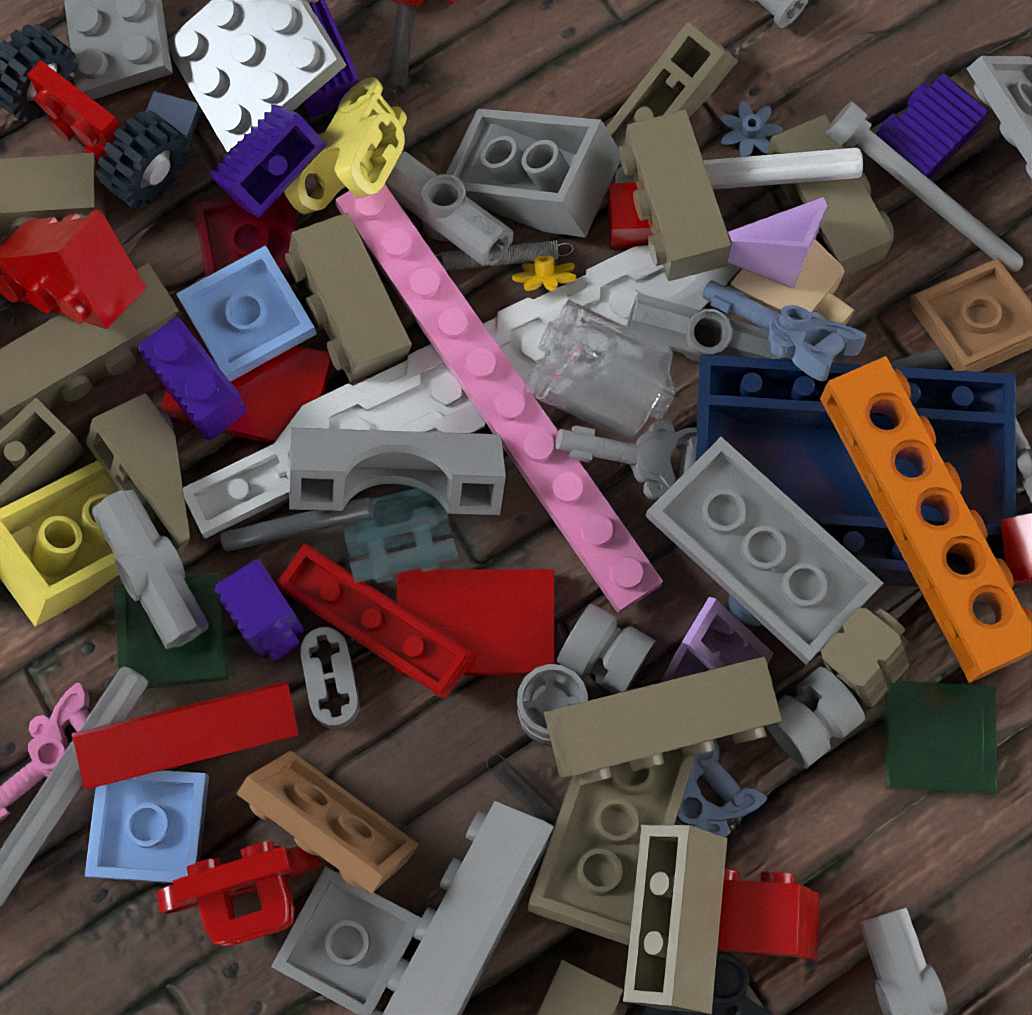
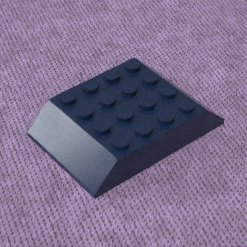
M700 355L695 462L722 437L883 582L882 585L919 587L820 400L828 381L864 365L832 363L827 380L818 381L798 368L792 360ZM892 367L894 370L899 369L906 377L911 390V397L909 399L918 416H925L931 423L936 436L935 447L944 463L949 462L955 468L962 485L960 494L969 510L973 509L981 516L988 534L986 542L994 557L1001 558L1005 562L1000 520L1016 517L1015 374ZM881 413L870 415L872 423L879 429H894L891 419ZM905 459L895 460L896 468L902 475L910 478L919 476L918 469L912 462ZM931 506L920 507L921 515L926 522L935 526L944 525V519L940 511ZM954 553L946 555L947 564L952 571L961 575L969 574V565L962 556Z

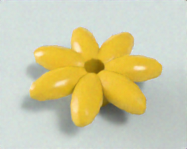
M550 255L536 257L534 264H522L524 272L512 275L513 281L524 283L526 291L536 290L543 284L547 290L554 292L557 290L558 283H571L576 280V275L571 273L575 268L574 263L556 266L554 258Z

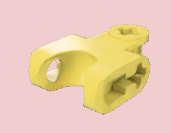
M370 77L360 81L344 95L339 103V109L325 132L318 134L327 146L284 191L292 206L300 213L308 214L325 209L336 194L345 186L356 199L378 193L384 186L404 148L405 136L402 128L406 123L407 116L400 107H390L381 96L383 87L377 78ZM308 174H313L317 185L309 197L305 188V179Z

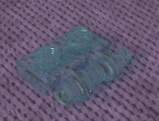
M418 488L370 499L374 508L373 518L343 524L345 541L350 557L370 553V558L350 563L355 583L376 579L377 583L393 580L392 574L420 567H422L423 572L439 569L438 563L458 559L454 538L433 543V537L452 533L448 514L436 498ZM412 542L417 544V547L388 554L386 552L387 548Z

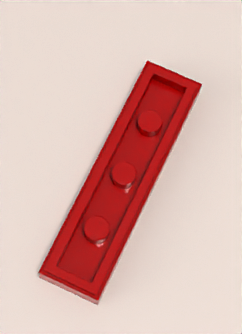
M305 543L276 583V586L282 592L445 701L475 657L472 652Z
M286 681L72 733L83 787L84 790L291 738L299 734L289 686Z

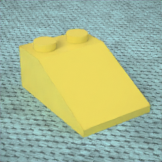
M98 460L0 508V579L35 627L77 605L119 575L115 565L116 556L105 540L92 514L94 506L103 501L106 496L119 491Z

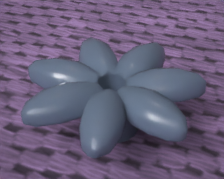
M742 101L739 104V118L733 115L721 116L722 124L732 130L722 137L721 144L732 146L740 142V157L750 156L754 145L760 152L767 155L770 145L767 138L783 132V129L778 125L765 124L772 112L769 106L763 107L754 115L748 103Z

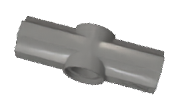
M407 152L401 153L385 185L397 202L421 219L423 231L435 240L451 241L483 266L489 264L492 267L504 257L507 248L513 242V230L466 197V189L460 179L452 175H436Z
M641 293L635 296L626 325L625 338L682 353L686 358L694 362H700V355L781 360V357L771 353V343L767 338L769 331L764 328L729 319L724 313L716 309L697 310ZM695 325H706L713 331L715 336L713 347H704L697 342L694 336Z
M134 489L128 491L120 490L106 496L103 501L92 508V514L105 540L116 556L115 565L127 592L134 601L140 600L166 649L179 647L194 640L199 634L208 629L209 624L184 580L185 571L176 549L166 536L160 537Z
M907 908L860 921L859 925L878 978L875 981V990L883 1015L946 1014L947 1003L943 988L935 970L930 964L925 962L919 945V939L913 928Z

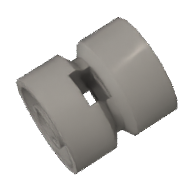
M590 603L568 636L557 658V663L575 671L581 677L590 673L595 675L596 686L613 695L629 690L652 651L656 640L632 626L625 629L618 628L617 617Z
M547 664L535 668L526 675L518 689L517 697L518 718L526 734L541 744L552 745L544 712L588 701L584 682L575 671L563 665Z
M823 667L817 668L796 686L797 696L795 698L784 695L777 701L782 721L765 725L769 733L788 756L805 769L831 749L829 740L831 737L842 740L865 720L864 712L852 693L833 673Z

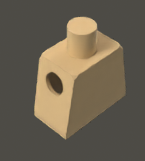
M816 239L813 242L794 288L744 268L730 283L731 287L745 293V297L780 314L783 307L795 305L809 312L821 314L826 321L846 325L855 311L833 295L841 282L845 270Z

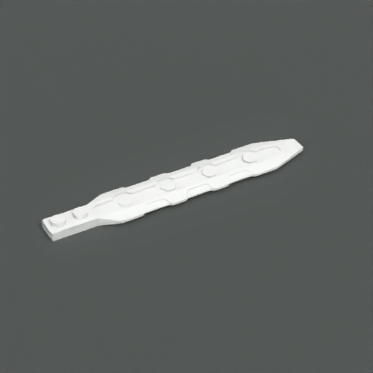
M649 245L635 246L586 269V275L557 288L554 292L550 291L534 300L528 297L499 311L498 317L483 325L534 398L540 396L545 399L574 385L576 378L627 353L635 355L653 346L625 338L629 313L635 296L638 293L697 310H703L710 303V301L702 296L708 282L713 280L726 286L742 268L727 262L725 267L668 282L663 265H654ZM432 344L409 354L408 360L354 386L348 383L304 404L274 444L183 487L184 499L203 537L206 539L289 498L291 427L475 433L485 428L486 422Z

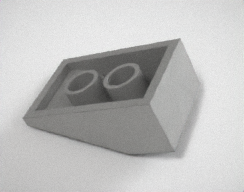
M478 108L446 175H452L460 179L465 186L466 197L483 209L543 232L586 238L620 164L619 149L602 120Z

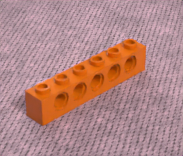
M884 356L828 381L820 400L967 680L971 683L1032 654V612L1027 607H1021L1012 590L1014 580L1008 566L1001 558L994 557L986 542L988 534L981 516L975 510H969L960 494L962 485L958 473L949 462L944 463L935 447L936 436L931 423L925 416H918L909 399L911 397V390L906 377L899 369L894 370L887 356ZM874 413L886 415L891 419L894 429H879L872 423L870 415ZM905 459L912 462L917 467L919 476L910 478L902 475L896 468L895 460ZM931 506L936 508L943 516L944 525L935 526L926 522L921 515L920 507ZM954 553L962 556L969 565V574L961 575L952 571L947 564L946 555ZM979 601L988 604L994 611L995 623L985 624L979 621L973 613V602Z

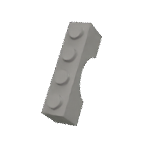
M291 427L289 509L343 511L348 501L366 488L381 484H402L429 493L441 503L448 514L500 515L506 478L501 434Z

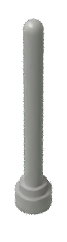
M849 102L832 121L825 133L840 146L846 143L851 148L855 145L993 260L999 258L1009 272H1017L1022 268L1023 258L1020 254L870 130L872 124L865 119L867 113L854 102Z

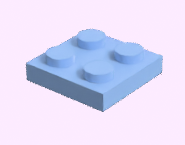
M266 245L176 293L215 363L230 382L316 335L314 325Z
M161 770L96 787L85 877L173 883L175 879L188 876L186 867L199 862L201 859L209 775L206 773Z

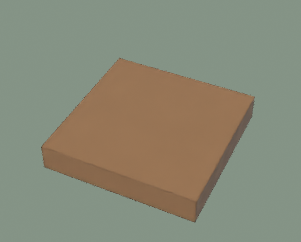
M999 258L913 294L910 297L909 307L955 371L980 372L1032 349V302Z

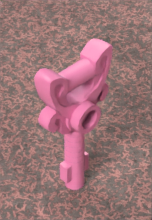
M76 683L65 692L55 706L50 719L41 715L35 716L30 721L28 730L34 739L28 743V752L32 761L0 786V822L11 813L7 809L9 805L14 803V801L19 799L20 796L25 794L26 791L30 790L44 777L48 778L68 748V740L65 734L67 725L71 724L78 732L89 716L90 697L82 684Z

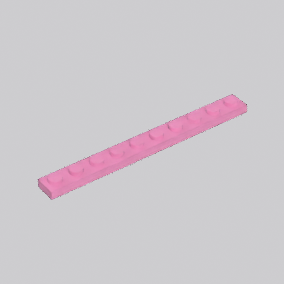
M384 184L378 193L358 199L350 191L336 198V205L340 213L348 212L371 258L492 433L501 434L502 447L616 612L620 614L661 587L663 580L579 460L569 459V452L556 449L555 442L558 430L387 186Z

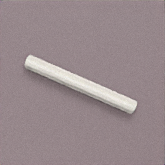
M858 148L703 160L712 189L854 179L861 177L863 172V156ZM622 167L616 170L615 183L635 182L634 176H626Z

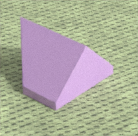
M824 197L729 231L728 236L732 246L728 262L794 288L828 206Z
M709 597L683 639L660 683L764 656L768 664L774 653L717 599Z

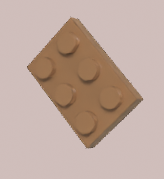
M291 750L247 776L237 792L238 796L250 804V808L255 815L267 822L278 824L294 836L296 844L301 849L312 855H320L339 869L340 876L347 883L360 889H366L371 894L409 861L419 845Z

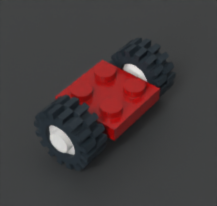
M29 24L23 26L22 33L16 29L10 34L11 41L9 43L5 40L0 43V48L2 49L0 52L1 107L18 120H25L26 122H31L33 117L37 119L43 117L45 111L50 116L47 124L58 136L67 142L74 138L84 146V153L95 154L98 164L101 166L97 170V176L100 178L99 182L133 208L135 206L138 209L144 208L145 203L152 204L155 202L156 194L162 196L167 191L165 186L169 182L172 184L175 182L177 176L174 174L177 170L183 169L185 162L181 159L187 157L189 149L186 148L189 144L188 139L185 137L186 135L157 113L150 110L147 113L144 111L137 113L136 120L130 117L125 121L126 128L122 130L115 116L72 84L74 78L69 74L76 71L77 64L73 62L76 59L75 53L72 52L70 47L40 25L35 24L34 27Z

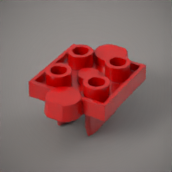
M273 841L257 843L240 850L242 859L230 863H220L219 858H211L187 866L188 876L173 880V885L157 891L159 914L167 915L190 908H197L200 911L204 930L213 944L221 945L222 947L235 946L285 930L293 925L295 904L288 881L303 877L302 873L323 866L324 863L320 855H312L299 846L287 849L284 846H275ZM257 891L262 910L236 918L232 899Z

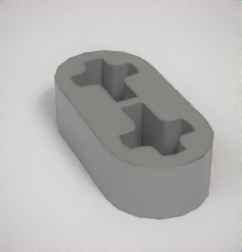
M319 627L309 632L301 644V660L310 708L315 718L323 726L330 729H342L349 726L357 718L360 711V699L351 653L341 633L330 627ZM323 640H328L332 648L340 647V652L333 654L331 657L333 672L325 674L324 666L320 659L311 658L312 653L319 651V642ZM335 682L341 698H350L349 704L341 707L342 715L338 717H333L328 709L321 710V704L329 701L327 684Z

